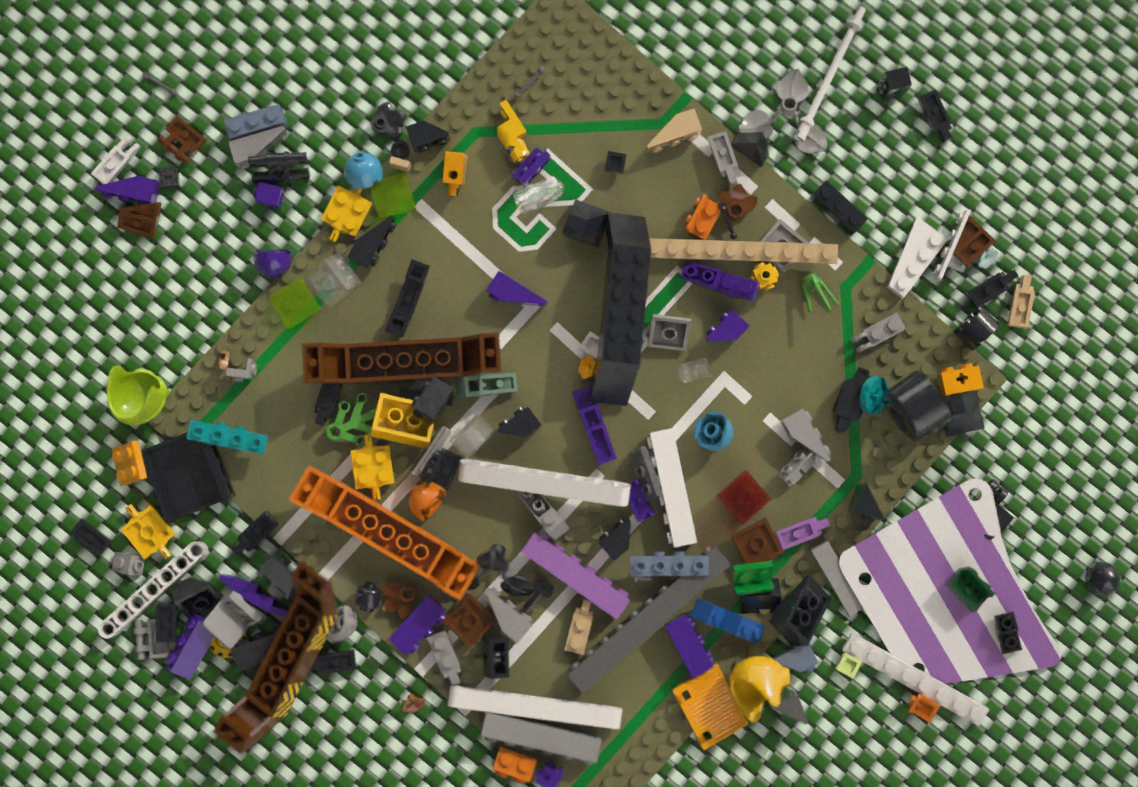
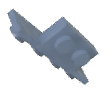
M653 552V556H630V575L707 576L709 575V556L684 555V552H672V555H665V552Z

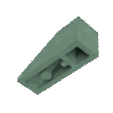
M516 373L468 376L454 380L456 399L518 392Z

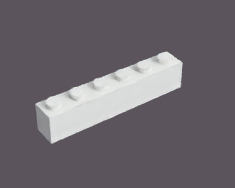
M673 428L649 433V437L646 438L647 445L653 451L654 456L650 458L653 468L657 469L658 475L656 476L663 494L659 496L660 505L665 507L666 513H663V520L670 530L667 533L668 542L673 544V547L697 543Z

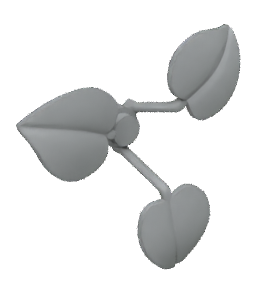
M799 69L791 71L779 82L777 95L783 101L781 108L778 109L773 118L769 120L768 114L761 110L751 111L745 116L739 126L740 132H763L765 139H767L773 133L771 123L781 113L788 117L793 115L797 128L799 127L800 122L798 112L796 111L797 104L805 100L809 93V86ZM816 124L813 128H810L805 142L794 140L796 147L804 153L824 152L827 148L825 134Z

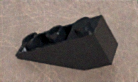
M389 216L358 238L347 258L368 270L375 267L379 261L378 254L380 250H384L388 243L387 237L389 233H393L396 228L395 217Z
M281 625L271 628L270 632H259L254 634L251 639H239L231 648V653L238 672L256 666L263 660Z

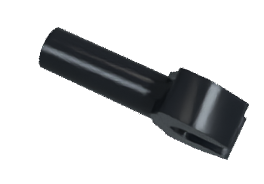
M546 579L535 584L536 593L523 607L528 613L541 598H550L552 596L553 586L547 592H543L541 589Z

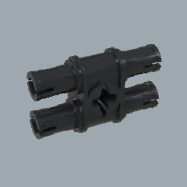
M284 151V153L271 154L267 152L261 156H248L249 168L266 167L268 171L251 172L253 184L259 182L272 185L285 182L291 184L296 180H310L309 167L292 169L290 167L291 165L308 164L306 152L289 153Z

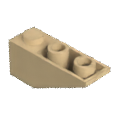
M695 108L676 114L647 145L646 151L656 153L663 150L664 146L670 145V147L679 145L682 140L687 138L688 141L698 138L702 128Z

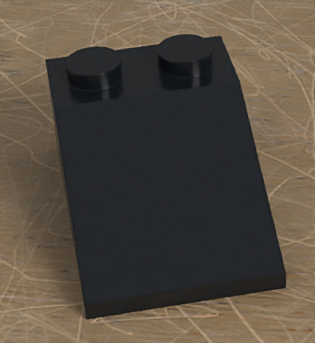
M807 575L776 607L769 623L790 645L809 646L831 598L811 575Z

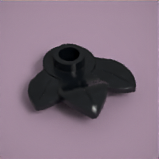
M384 102L378 106L376 116L371 120V128L374 132L384 133L390 138L400 137L403 133L399 126L403 124L407 115L401 110H392L391 103ZM381 121L384 125L380 126L377 122Z

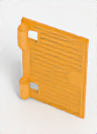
M718 664L672 690L704 751L748 725ZM686 690L691 696L687 700L682 695V692ZM707 730L711 735V738L708 740L703 735Z

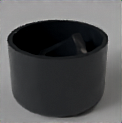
M918 371L912 372L883 394V403L891 418L900 430L914 442L925 440L952 420L951 413L939 392Z

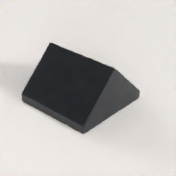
M868 484L856 485L848 512L872 520L885 519Z
M772 578L774 591L741 595V614L760 613L759 610L770 609L769 613H774L776 607L781 603L782 597L779 578Z

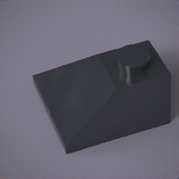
M575 199L564 225L562 235L598 248L606 228L607 212L609 211Z
M976 391L943 398L952 417V420L944 425L946 437L985 428Z
M187 578L171 587L174 603L187 619L191 618L194 613L206 618L222 599L207 581Z

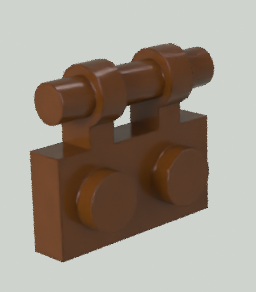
M178 115L165 128L170 135L167 138L160 135L157 139L166 151L169 150L178 161H182L186 165L191 161L186 155L187 152L190 150L195 155L207 142L202 135ZM175 140H178L183 145L180 149L173 144Z

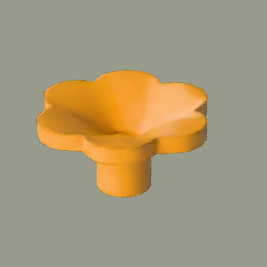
M588 355L581 359V365L578 368V372L583 379L592 377L596 368V361H594L593 356Z

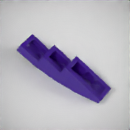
M590 386L573 391L572 394L598 465H602L616 460L617 457L598 405L589 402Z
M225 573L220 574L219 578L244 599L267 612L285 618L289 609L275 605L277 597L259 592L261 584Z

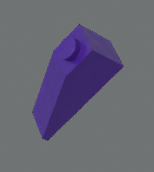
M500 271L497 272L486 289L487 293H489L488 297L497 303L500 300L503 303L546 307L548 304L545 299Z

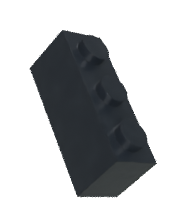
M827 180L810 197L850 236L868 220L862 212Z

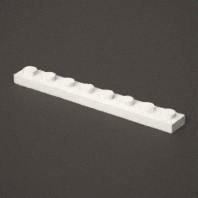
M851 632L842 648L844 652L980 726L989 711L988 707Z

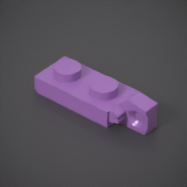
M816 517L775 531V535L782 550L818 537V535L822 534L821 529L830 526L827 518L817 521Z

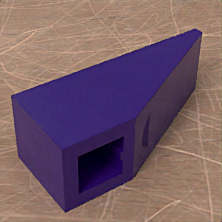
M134 176L95 187V190L101 193L100 196L112 199V196L119 197L120 201L130 203L131 200L137 201L138 205L155 203L160 189L157 180L141 176Z

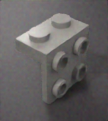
M232 591L223 596L202 622V626L227 649H230L237 643L248 627L258 623L262 617L253 606L248 605L244 601V598L239 593Z

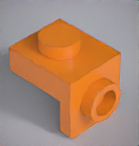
M919 693L917 697L913 695L909 701L908 706H910L908 712L911 714L915 713L930 723L941 705Z

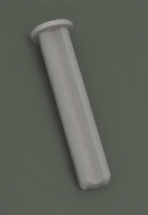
M445 426L440 428L413 471H410L411 474L423 480L422 476L432 463L436 450L440 451L451 434L448 428Z

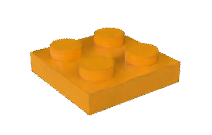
M138 440L112 449V459L115 462L116 477L120 486H126L147 478Z

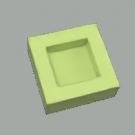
M843 652L835 669L854 679L862 661Z

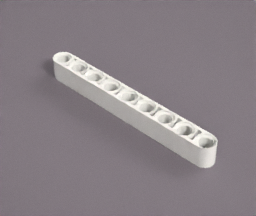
M461 459L459 464L458 480L465 483L615 506H627L629 501L630 485L623 482L472 459Z
M455 685L450 686L448 706L612 729H620L622 708Z

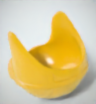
M753 656L742 660L729 676L732 695L751 722H757L760 719L762 706L766 699L773 706H778L780 704V694L785 688L790 686L789 669L782 667L775 660L764 656Z

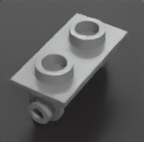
M803 448L795 454L789 464L781 469L777 476L783 479L789 487L795 485L803 476L799 470L802 469L806 473L815 464L816 458L812 452Z

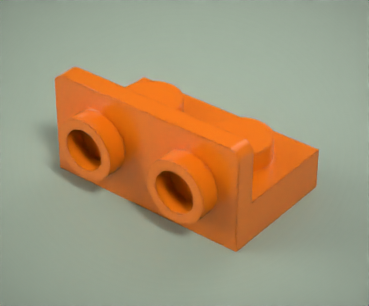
M703 195L702 199L697 198L693 206L696 210L693 216L688 215L684 225L687 226L686 232L701 240H706L721 210L718 208L717 203Z

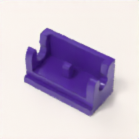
M639 480L629 483L630 494L628 503L637 522L655 514L650 502L645 501Z
M544 762L550 768L545 767L544 771L538 770L535 775V782L544 787H557L564 774V767H558L551 762Z

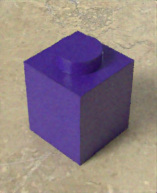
M259 182V186L254 190L255 201L260 205L281 209L285 190L282 187Z

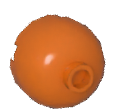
M426 482L420 486L415 485L410 491L409 507L411 512L421 521H425V516L429 518L442 503L440 498L442 495L445 497L447 491L433 482L430 485L426 484Z

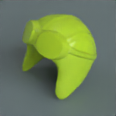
M114 366L110 370L106 394L107 402L114 418L124 424L139 425L152 420L161 412L170 393L160 376H156L153 372L146 369H136L134 372H127L121 366Z

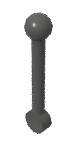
M539 67L538 72L521 89L515 91V96L521 97L522 92L540 74H544L545 69Z
M149 72L143 73L144 79L153 81L169 91L172 96L177 94L176 89H171L156 80Z

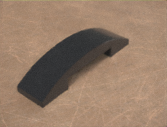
M411 260L394 311L391 313L387 323L386 332L401 338L404 337L420 299L429 272V265Z

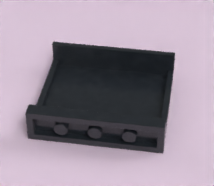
M188 432L149 448L141 449L143 463L147 471V480L153 486L154 498L159 502L161 516L167 523L236 496L217 446L187 439Z

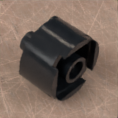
M979 306L964 319L965 321L954 329L953 333L971 351H974L981 345V342L988 339L1000 324L984 308Z

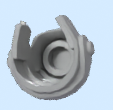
M349 606L337 608L338 616L326 639L340 642L353 634L357 626V614Z

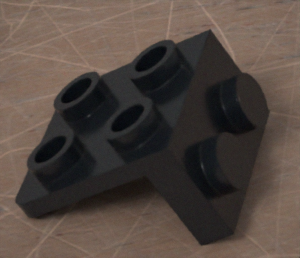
M441 448L440 451L436 450L432 461H435L433 468H428L424 479H427L426 484L430 485L433 482L448 491L459 467L460 460L463 457L444 448Z

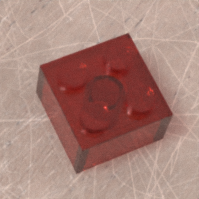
M743 470L715 495L740 525H744L772 500L747 470Z

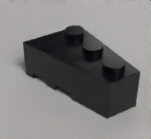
M285 555L271 556L256 574L260 577L263 575L271 582L270 586L274 589L277 588L289 602L293 603L296 597L295 583L291 577L295 569L290 565L291 561Z

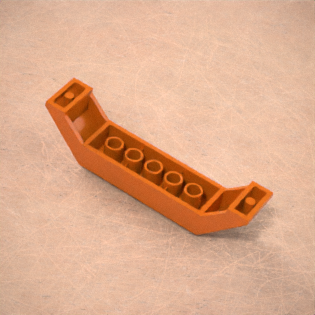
M310 465L289 498L291 502L328 520L427 578L443 591L461 600L480 567L475 561L448 543L354 488Z

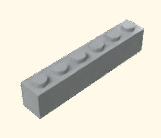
M492 712L486 713L481 734L487 741L496 742L497 739L504 741V744L515 747V744L522 745L525 750L534 751V749L542 750L543 754L550 756L556 753L560 754L563 759L572 760L577 758L580 759L581 763L591 765L592 762H597L602 740L600 736Z

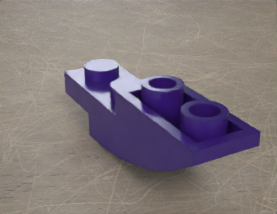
M686 261L680 277L684 281L708 290L754 302L760 283L757 281L724 273L719 269Z

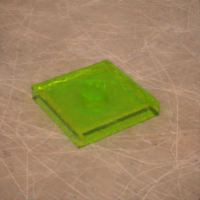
M406 172L383 178L380 182L376 180L373 182V186L370 187L380 220L386 219L391 215L396 216L416 210Z
M302 277L268 296L288 330L321 311L320 306Z

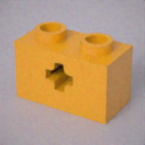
M972 363L960 365L961 369L954 370L953 367L942 369V373L937 374L941 397L983 389L979 366H973ZM963 377V381H957L956 378Z

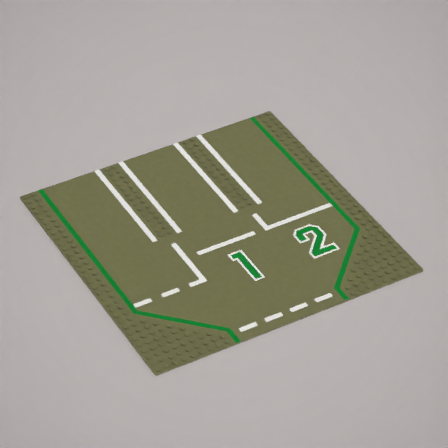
M535 0L424 119V121L447 131L450 136V140L447 141L448 143L439 147L437 145L431 146L428 151L419 153L418 151L414 152L408 136L404 142L409 145L410 153L403 160L410 161V172L392 168L389 163L392 154L382 164L384 175L382 180L378 182L377 179L373 182V186L364 188L360 193L364 199L373 204L356 238L347 233H340L336 242H333V239L332 241L328 239L333 228L326 224L292 260L290 269L280 274L281 278H276L177 383L169 392L170 394L167 396L161 412L155 418L148 421V423L166 440L188 432L191 420L216 425V421L227 423L228 428L235 429L237 425L247 427V432L267 435L268 441L265 454L263 455L216 445L236 494L235 497L230 499L254 521L264 511L268 510L280 524L269 535L298 562L303 561L329 580L332 585L333 594L343 604L349 606L357 614V617L447 700L452 683L449 677L444 678V675L441 673L428 639L422 637L418 642L420 646L413 654L409 652L407 655L389 640L410 615L402 619L398 611H384L383 604L388 595L383 591L380 606L375 611L366 612L360 610L355 603L357 587L364 585L367 581L375 582L379 588L395 581L401 585L411 584L417 590V598L413 602L411 614L428 595H431L447 609L444 613L446 617L469 592L496 617L485 590L487 587L497 589L502 594L500 597L504 601L509 599L517 606L515 610L520 614L525 612L532 618L530 622L533 625L518 644L502 631L498 620L483 634L482 637L502 635L508 638L510 677L489 679L484 676L482 637L469 648L443 622L439 625L435 623L431 627L433 632L428 637L446 630L460 663L461 672L457 674L461 682L455 686L622 708L620 729L515 716L600 736L602 740L597 762H592L591 765L581 763L580 759L577 758L572 760L563 759L560 754L556 753L553 756L546 755L539 749H534V751L525 750L522 745L515 744V747L504 744V741L497 739L494 743L499 748L503 747L537 759L531 777L534 780L538 770L544 771L545 767L550 768L544 762H551L558 767H564V774L557 787H644L693 732L672 691L693 677L688 671L664 624L682 614L689 617L697 598L765 625L763 635L757 644L691 617L696 625L693 627L696 635L700 633L705 642L702 645L705 652L709 650L714 659L711 662L712 665L718 664L729 687V676L737 664L746 658L761 656L780 635L769 623L773 613H769L770 609L759 610L760 613L741 614V595L737 596L732 584L733 565L745 564L731 535L763 518L767 519L774 534L775 531L809 518L816 517L817 521L827 518L830 526L822 528V534L818 535V537L784 549V553L768 560L773 565L772 578H779L782 595L781 602L807 575H811L822 588L828 580L810 550L827 540L840 560V556L844 551L865 540L882 521L872 520L848 512L856 485L868 484L885 517L959 435L946 437L943 426L925 440L914 442L900 430L886 407L878 414H868L863 411L861 418L851 422L846 432L838 433L835 430L838 417L834 415L832 409L843 382L851 379L857 368L862 367L870 371L869 378L871 376H880L887 380L889 388H891L912 372L918 371L930 381L941 395L937 374L942 373L944 368L953 367L954 370L961 369L960 365L972 363L973 366H979L984 386L983 389L974 390L976 391L981 410L1006 382V377L976 350L971 351L955 336L953 330L910 291L901 299L888 289L887 286L892 275L765 162L760 167L732 147L738 164V173H735L736 184L729 186L726 177H721V174H719L707 138L708 136L726 131L731 144L736 136L584 0ZM539 67H543L545 69L544 74H540L522 92L521 97H516L515 91L521 89L538 72ZM504 100L508 101L527 132V136L523 139L529 154L535 148H539L542 152L546 150L551 155V161L526 188L512 176V173L524 160L517 164L512 163L496 145L498 141L497 127L508 121V119L504 120L499 112L501 110L500 103ZM695 108L702 128L698 138L690 141L687 138L682 140L679 145L670 147V145L664 146L663 150L656 153L646 151L647 145L676 114ZM403 148L397 150L399 154L404 152ZM445 151L468 155L464 185H459L458 196L447 195L448 184L443 183ZM608 151L627 154L623 174L605 171ZM456 171L453 172L451 178L456 179L458 173ZM742 184L746 197L757 196V204L753 211L745 213L742 219L738 221L730 220L737 238L735 240L730 238L731 233L721 210L706 240L760 242L775 223L781 219L809 243L838 244L837 264L792 263L784 273L776 267L779 277L777 278L778 281L774 284L775 287L767 291L763 289L757 291L754 302L708 290L684 281L680 277L686 261L716 268L724 273L750 279V273L755 269L754 266L763 262L650 258L641 361L627 406L596 403L617 457L616 460L598 465L572 392L590 386L593 376L583 379L578 372L581 359L589 355L579 347L589 332L598 337L600 336L608 242L605 231L598 248L562 235L564 225L575 199L612 213L645 217L649 238L701 240L686 232L687 226L684 225L688 215L693 216L696 210L693 206L697 198L702 199L703 195H706L707 199L718 204L720 203L719 196L721 191L730 193L733 187ZM732 209V213L737 215L738 210ZM389 216H394L396 219L395 223H397L393 233H389L387 237L388 243L384 250H380L378 254L379 261L375 267L368 270L347 258L358 238ZM413 259L429 265L430 268L413 317L404 337L401 338L386 332L385 329L390 315L394 311L406 279L405 275ZM500 271L545 299L548 304L546 307L503 303L500 300L497 303L488 297L489 293H487L486 289L497 272ZM763 272V278L767 279V273ZM816 272L839 305L836 306L823 288L820 287L832 309L828 311L817 290L810 292V289H808L812 312L809 313L804 290L801 286L804 284L803 278ZM734 310L750 325L735 342L708 343L705 340L708 337L706 334L713 325L717 328L721 323L719 319L726 311L730 314ZM897 312L906 329L874 347H869L858 353L856 349L861 345L867 344L868 341L864 336L857 342L852 343L851 338ZM653 314L691 319L686 351L648 347L651 317ZM499 332L501 372L492 374L516 373L518 392L456 399L454 380L458 378L439 379L454 388L451 396L453 398V406L445 405L434 421L429 445L440 428L445 426L451 431V434L442 448L462 456V459L629 484L638 480L630 452L645 446L649 456H654L652 449H649L646 438L649 437V433L673 428L697 543L673 547V544H669L667 533L670 530L669 526L664 524L663 513L666 512L665 507L660 505L659 497L649 500L655 514L643 521L637 522L629 503L627 506H615L543 495L570 528L557 540H554L517 495V490L461 482L458 480L459 467L446 496L442 495L440 498L442 503L429 518L425 516V521H421L411 512L409 499L411 497V489L415 485L420 486L427 481V479H424L426 472L422 476L423 480L411 474L410 471H413L427 449L372 437L373 445H389L394 484L379 487L381 499H377V492H375L376 500L374 501L448 543L475 562L477 557L490 550L492 545L499 544L506 548L505 558L509 564V570L506 572L507 578L511 576L523 577L535 589L534 593L527 596L510 595L500 587L501 582L504 581L502 573L484 570L480 578L477 579L480 582L477 589L466 590L461 600L453 597L422 575L328 520L303 509L289 500L309 465L373 500L372 489H356L350 450L361 449L362 447L344 439L339 442L330 441L326 436V428L330 424L335 423L339 412V404L342 401H347L351 404V410L346 413L343 424L350 421L357 402L356 396L358 393L363 392L368 395V402L364 404L361 416L377 408L380 393L399 397L400 387L422 389L427 381L344 384L334 414H332L331 418L327 417L324 426L315 423L317 413H314V407L322 384L303 382L302 343L349 344L456 338L480 333ZM221 351L229 352L227 368L246 370L247 360H255L257 373L256 376L253 375V380L243 379V382L231 381V377L226 376V370L217 368ZM958 377L956 380L961 382L963 377ZM360 395L359 401L364 402L366 399L365 395ZM342 404V410H347L348 404ZM522 406L524 409L528 406L542 424L539 429L528 437L500 434L497 431L500 428L498 424L506 418L512 419L515 416L514 412ZM803 409L810 414L813 428L819 430L823 446L826 445L829 448L831 460L825 462L813 454L816 458L815 464L806 473L800 469L799 472L803 476L795 485L789 487L777 475L785 465L791 462L795 454L804 447L789 438L780 420ZM707 412H719L725 415L732 423L734 429L733 439L726 448L720 451L704 449L699 446L694 437V427L699 418L702 419L706 416ZM374 418L363 424L373 426ZM354 428L346 431L357 437L360 435L364 436L365 434L368 436L369 434ZM334 429L332 432L333 435L337 436L339 434V430ZM359 438V445L365 443L364 438ZM432 461L428 468H433L435 461ZM621 518L624 520L629 518L631 520L629 549L613 561L599 544L601 541L599 537L606 531L611 533L616 528L614 524ZM539 532H542L549 537V543L552 545L557 543L565 549L563 553L569 557L573 554L581 560L580 565L585 568L587 565L597 571L595 574L600 579L603 577L607 578L613 583L612 587L618 591L621 588L629 594L627 598L630 599V602L618 619H615L591 602L589 611L593 612V619L584 654L591 648L594 651L599 646L598 642L603 637L607 636L609 638L614 633L612 630L618 624L622 623L624 625L629 620L627 617L633 611L639 612L643 608L642 604L648 598L654 599L658 595L657 591L663 585L669 586L673 582L671 579L674 576H651V581L638 580L634 582L633 576L630 575V556H653V552H665V555H672V552H684V555L702 556L700 553L709 546L710 548L716 547L731 565L588 690L582 693L567 676V673L570 672L568 668L576 661L580 663L585 658L581 654L564 649L576 607L581 609L583 599H588L521 551L534 533L539 534ZM546 579L541 589L543 592H547L553 586L552 596L550 598H541L528 613L523 607L536 593L535 584ZM406 590L404 595L410 597L411 592ZM687 690L682 692L685 700L691 697ZM457 708L478 729L483 730L487 712Z

